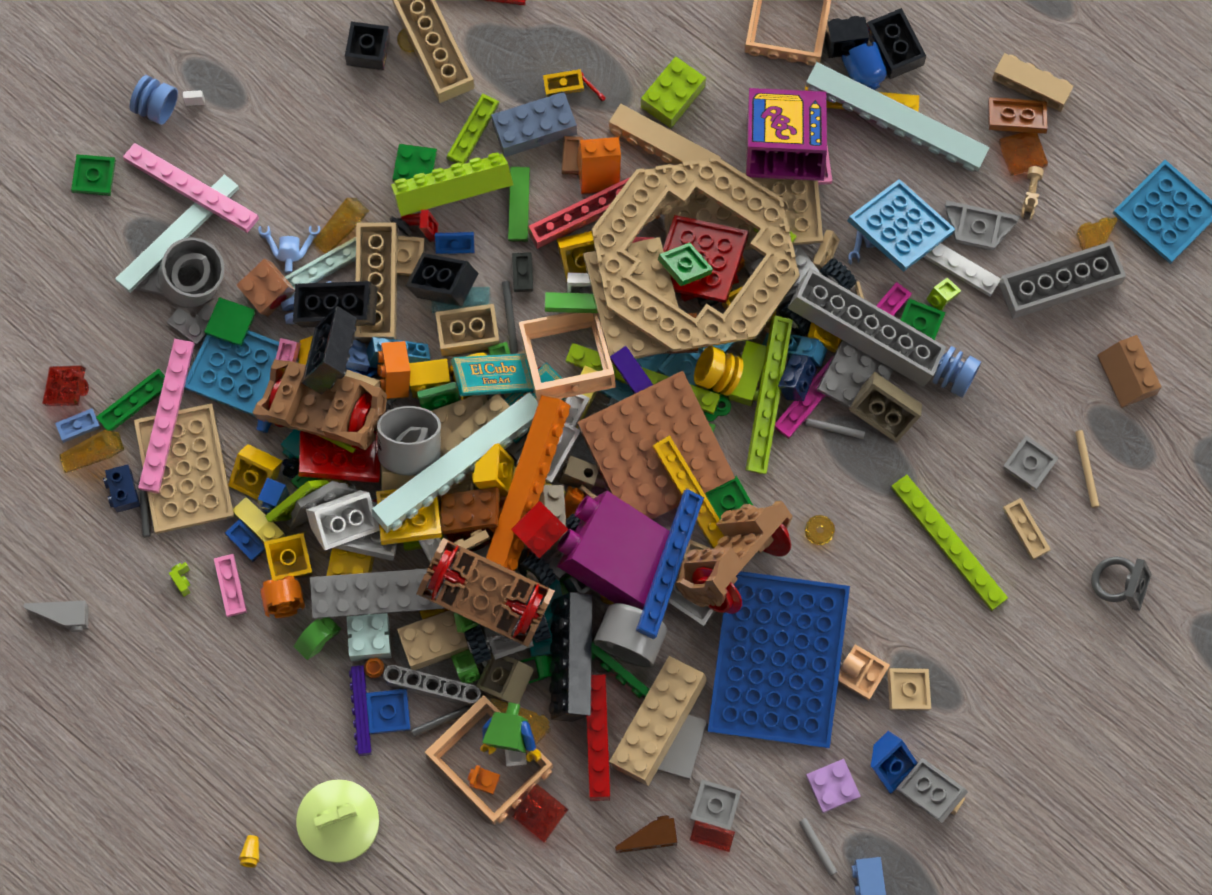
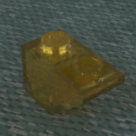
M1105 217L1097 223L1087 222L1082 224L1076 234L1081 249L1085 250L1106 243L1117 223V218L1110 219V217Z

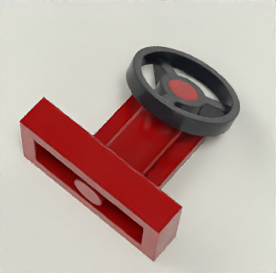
M421 210V213L401 216V218L390 217L391 223H396L397 228L410 237L412 235L409 226H419L429 242H435V233H438L439 224L429 210Z

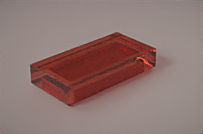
M695 820L690 841L730 852L735 831Z

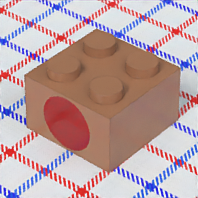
M265 258L236 285L254 307L267 317L281 305V302L288 299L295 292L294 287L276 266Z

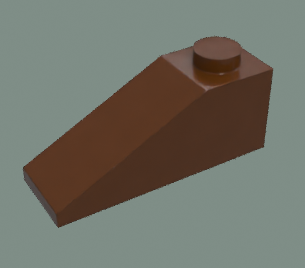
M668 815L657 817V820L652 821L615 846L616 854L677 846L674 818H669Z

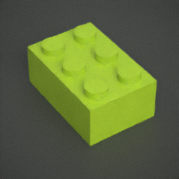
M675 56L641 97V108L669 128H672L705 88L706 77Z

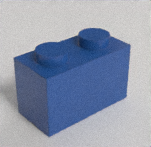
M267 478L258 497V502L262 510H264L263 513L267 515L288 498L290 494L285 484Z

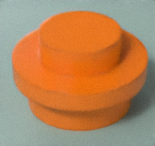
M370 658L364 665V671L368 677L378 678L384 672V664L378 658Z

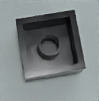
M852 16L849 19L841 20L840 18H835L827 21L825 43L828 58L842 57V55L848 56L850 55L849 50L865 43L868 45L869 34L865 17Z
M351 21L345 51L346 65L384 70L390 41L389 26Z

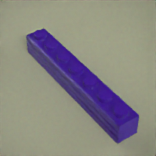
M364 665L351 666L349 677L352 678L350 690H353L351 702L354 703L352 714L355 715V720H353V727L356 728L354 739L357 740L355 751L359 756L372 755Z

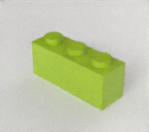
M746 341L741 357L744 365L742 376L735 390L729 395V400L752 406L753 400H758L759 390L757 387L761 383L767 346Z

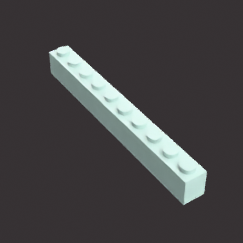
M816 62L806 82L808 91L826 92V100L832 103L838 102L842 104L844 109L851 112L854 110L860 113L859 116L866 120L871 118L877 121L876 124L885 129L889 127L894 130L896 135L900 137L907 136L911 138L914 144L919 146L923 144L929 147L928 150L932 153H941L946 156L947 160L953 163L959 162L969 171H978L990 148Z
M530 392L373 507L372 516L386 533L391 530H397L404 520L416 516L420 508L423 506L428 507L433 503L435 497L439 494L441 496L449 491L451 485L463 481L466 477L465 475L470 471L474 472L475 464L494 444L499 443L503 449H506L517 436L520 438L525 435L528 428L531 427L538 406L537 400Z

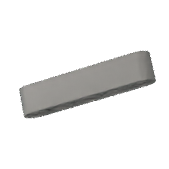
M396 665L388 666L384 671L386 683L394 688L407 689V691L469 707H472L481 698L480 689L471 684ZM397 672L399 676L396 680H389V674ZM411 677L419 679L416 685H409L408 680ZM431 682L438 684L435 690H429L427 686ZM450 687L458 689L455 695L447 694V690ZM469 692L478 694L475 700H468L466 696Z

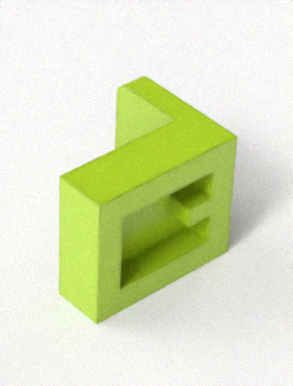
M946 278L933 287L926 300L936 309L943 310L945 305L957 297L961 290L951 280Z
M186 562L176 564L169 572L171 579L183 597L190 594L188 589L190 583L184 575L190 571Z

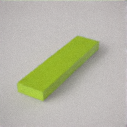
M482 93L446 156L448 160L462 164L467 162L491 120V115L495 113L499 106L498 100Z

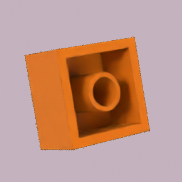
M405 341L381 343V351H378V362L380 364H377V374L382 378L380 379V388L386 393L387 399L409 397L411 371Z

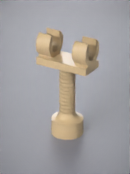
M1032 166L1028 169L1027 177L1030 179V184L1021 211L1022 218L1026 211L1030 212L1029 220L1033 218L1034 209L1038 204L1039 194H1036L1038 181L1043 178L1044 172L1042 168Z

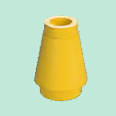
M254 835L246 837L239 857L240 865L249 868L257 866V863H259V837Z

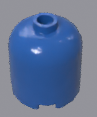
M872 42V46L868 47L866 43L849 50L850 55H842V62L851 79L873 90L880 87L879 84L886 78L887 70L876 42Z

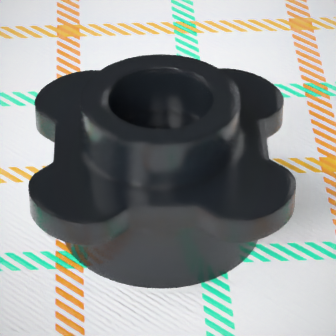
M286 458L283 460L284 470L282 473L284 476L294 478L299 474V459L289 460Z

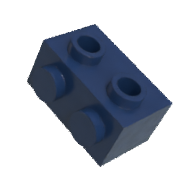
M791 354L778 384L786 400H805L817 371L808 355Z
M127 464L105 470L106 477L103 480L106 489L110 490L111 495L108 496L110 507H114L117 513L140 507L130 466Z

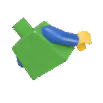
M508 702L506 713L495 712L482 727V743L484 744L480 747V750L482 752L489 750V755L494 753L496 748L522 753L529 751L526 755V760L531 762L534 756L537 762L541 759V752L536 749L528 720L518 716L519 704Z

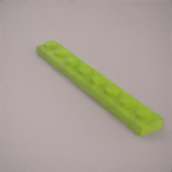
M772 316L745 471L763 475L767 474L781 392L778 384L785 369L793 323L791 319L779 316Z
M572 343L565 360L566 363L580 368L587 366L596 371L603 370L598 351ZM612 364L615 380L627 384L614 364ZM641 367L653 385L669 377ZM690 384L702 411L714 415L720 394Z
M905 475L891 486L894 493L988 608L993 611L1008 599L1007 595L911 478Z

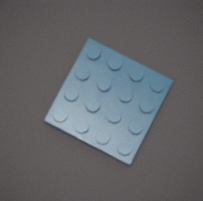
M1164 160L1113 211V214L1171 264L1212 223V200L1168 161Z
M900 179L850 215L847 220L903 272L951 236L955 230L952 225Z
M248 330L242 347L206 335L187 375L184 389L256 417L253 411L256 404L263 398L270 381L271 366L274 359H276L279 342Z

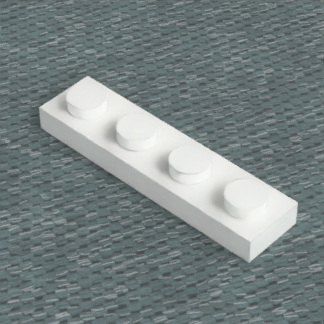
M941 243L923 257L991 297L1001 280L999 277Z

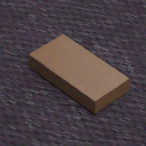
M564 136L562 174L579 175L577 154L580 140H583V137Z

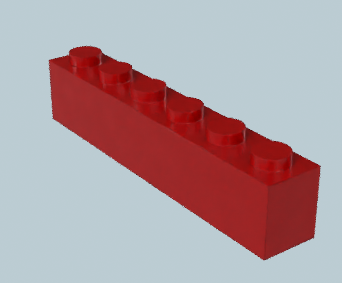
M591 675V715L587 717L590 801H610L606 675Z

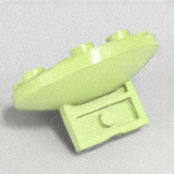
M347 780L323 782L306 794L298 808L296 818L298 835L306 849L321 860L333 863L353 860L366 852L377 836L379 829L378 808L369 792L354 782Z

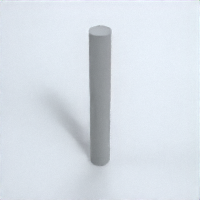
M807 418L806 426L860 439L864 438L865 431Z
M806 818L802 819L799 823L829 875L836 874L837 870Z

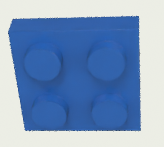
M407 689L366 693L370 735L411 730Z

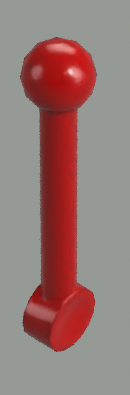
M581 72L583 81L595 92L601 101H604L606 99L605 96Z

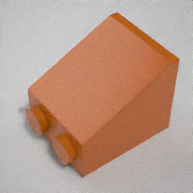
M619 137L580 140L577 165L581 194L598 193L620 182L621 150Z

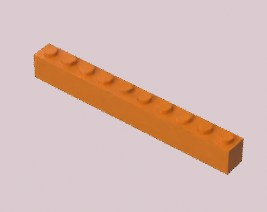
M543 395L540 397L498 521V527H496L486 559L514 572L518 566L524 543L511 529L538 503L557 450L560 436L563 433L566 418L569 415L571 405L558 398Z

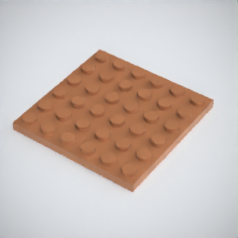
M683 371L576 422L610 493L650 519H654L678 507L681 500L680 493L652 448V445L669 435L704 493L735 478Z

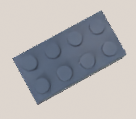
M565 92L491 115L492 124L504 157L564 139V136L577 134V125Z

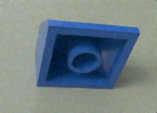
M887 731L873 746L871 767L891 794L918 762L903 740Z

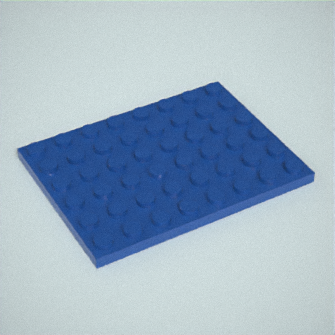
M740 571L736 575L738 580L734 583V586L742 598V607L737 613H723L708 732L830 748L850 586Z

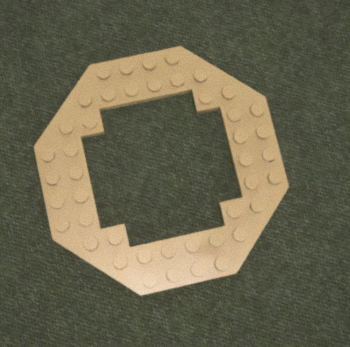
M713 157L710 160L688 161L678 165L656 166V168L646 170L644 168L636 169L592 228L607 309L672 352L756 339L800 276L783 199L719 157ZM695 189L758 229L759 232L750 243V247L765 256L724 314L706 304L696 319L632 278L631 276L640 265L641 260L626 251L668 194L685 204Z

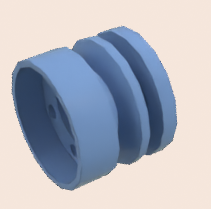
M145 75L138 81L132 93L130 111L136 114L139 113L142 117L148 116L149 120L162 125L169 119L175 108L178 90L166 83L160 85L159 80Z
M951 346L939 361L932 382L938 384L941 377L944 378L941 385L942 388H945L949 382H952L951 392L963 398L981 365V361L969 356L965 362H962L963 352L960 351L955 358L953 355L956 348Z

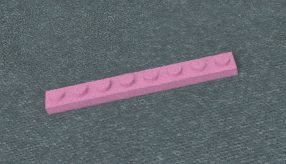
M136 143L123 156L124 161L246 233L259 220L258 215Z
M174 339L139 482V490L159 493L195 345L194 342Z

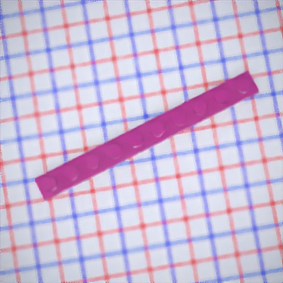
M896 282L876 306L895 316L911 297L912 293ZM832 358L814 377L805 400L794 401L775 423L774 428L789 439L826 396L817 391V388Z

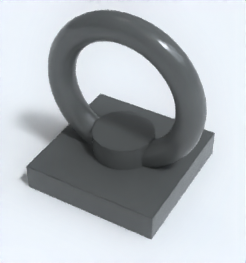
M1109 557L1095 567L1091 578L1092 588L1097 596L1105 601L1121 602L1127 599L1132 609L1140 611L1152 573L1145 560L1137 558L1134 564L1124 557ZM1116 564L1125 566L1130 571L1126 578L1125 591L1119 594L1105 592L1099 582L1103 570L1108 566Z

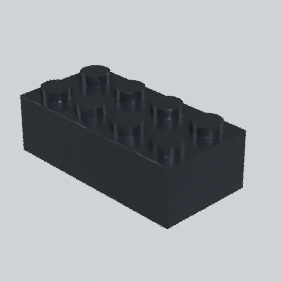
M369 281L295 284L293 322L302 328L316 327L338 306L357 318L355 326H375L378 287Z
M337 306L315 327L302 384L322 395L327 389L330 390L338 379H342L347 372L345 368L346 363L350 358L349 350L353 345L352 337L356 331V317Z

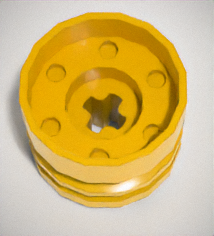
M708 346L697 360L694 370V382L699 386L707 389L712 388L713 391L728 396L735 390L741 379L744 366L743 359L739 356H734L732 353L725 354L723 350L714 346Z

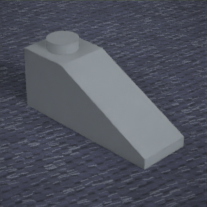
M86 601L24 604L27 612L71 632H82L83 629H88V604Z

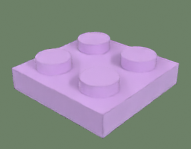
M844 759L806 774L822 813L861 797Z

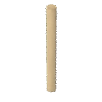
M1079 430L1075 434L1092 508L1099 507L1084 433L1083 430Z

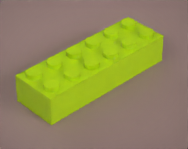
M492 153L487 158H474L465 164L456 163L451 165V168L444 170L443 168H438L426 175L424 173L416 174L408 180L405 178L398 179L395 183L391 184L399 213L401 216L509 187L513 185V181L504 155L502 153Z

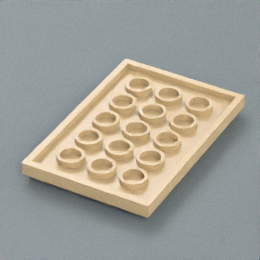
M660 237L631 243L626 251L641 260L640 265L631 277L678 307L670 274L658 261L659 254L664 253ZM596 251L583 253L609 356L624 346H627L635 359L669 351V349L607 309Z
M212 403L179 410L160 491L159 493L147 491L156 534L235 517ZM155 416L134 420L142 466H144Z

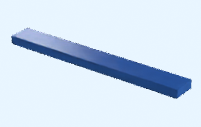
M689 489L684 490L636 628V631L652 639L657 637L704 497Z

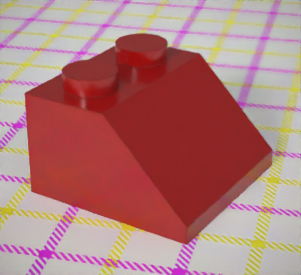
M539 501L511 530L540 558L568 528Z

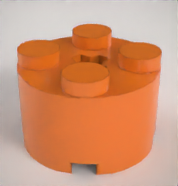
M286 576L282 580L277 581L267 580L263 582L260 593L267 617H270L269 614L275 615V618H285L297 614V609L300 607L302 610L305 608L300 582L295 580L294 576Z

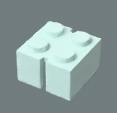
M387 613L347 616L348 647L351 661L369 660L370 658H392L389 617Z

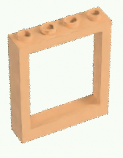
M754 0L745 53H749L752 56L763 55L770 59H786L788 62L798 61L810 66H814L816 62L820 63L831 0L823 1L814 52L755 43L762 0Z
M566 312L519 322L521 338L538 403L541 395L562 399L616 388L615 375L598 313ZM591 327L603 370L541 383L530 340Z
M483 695L425 751V755L495 825L497 822L502 823L508 817L507 812L512 807L516 809L523 802L521 798L528 793L530 795L533 793L541 779L546 780L552 774L553 764L541 753V759L536 762L541 768L494 813L441 759L487 713L492 717L495 712H500Z

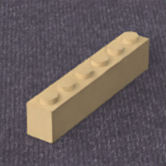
M623 104L619 105L609 121V130L615 136L626 138L632 145L643 147L647 153L656 154L666 163L678 165L694 160H710L713 157L721 159L720 156Z

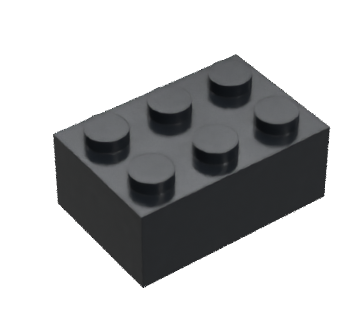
M902 8L867 22L869 40L871 43H877L889 79L924 66L926 54Z
M422 253L405 286L417 298L462 307L479 273L468 261Z

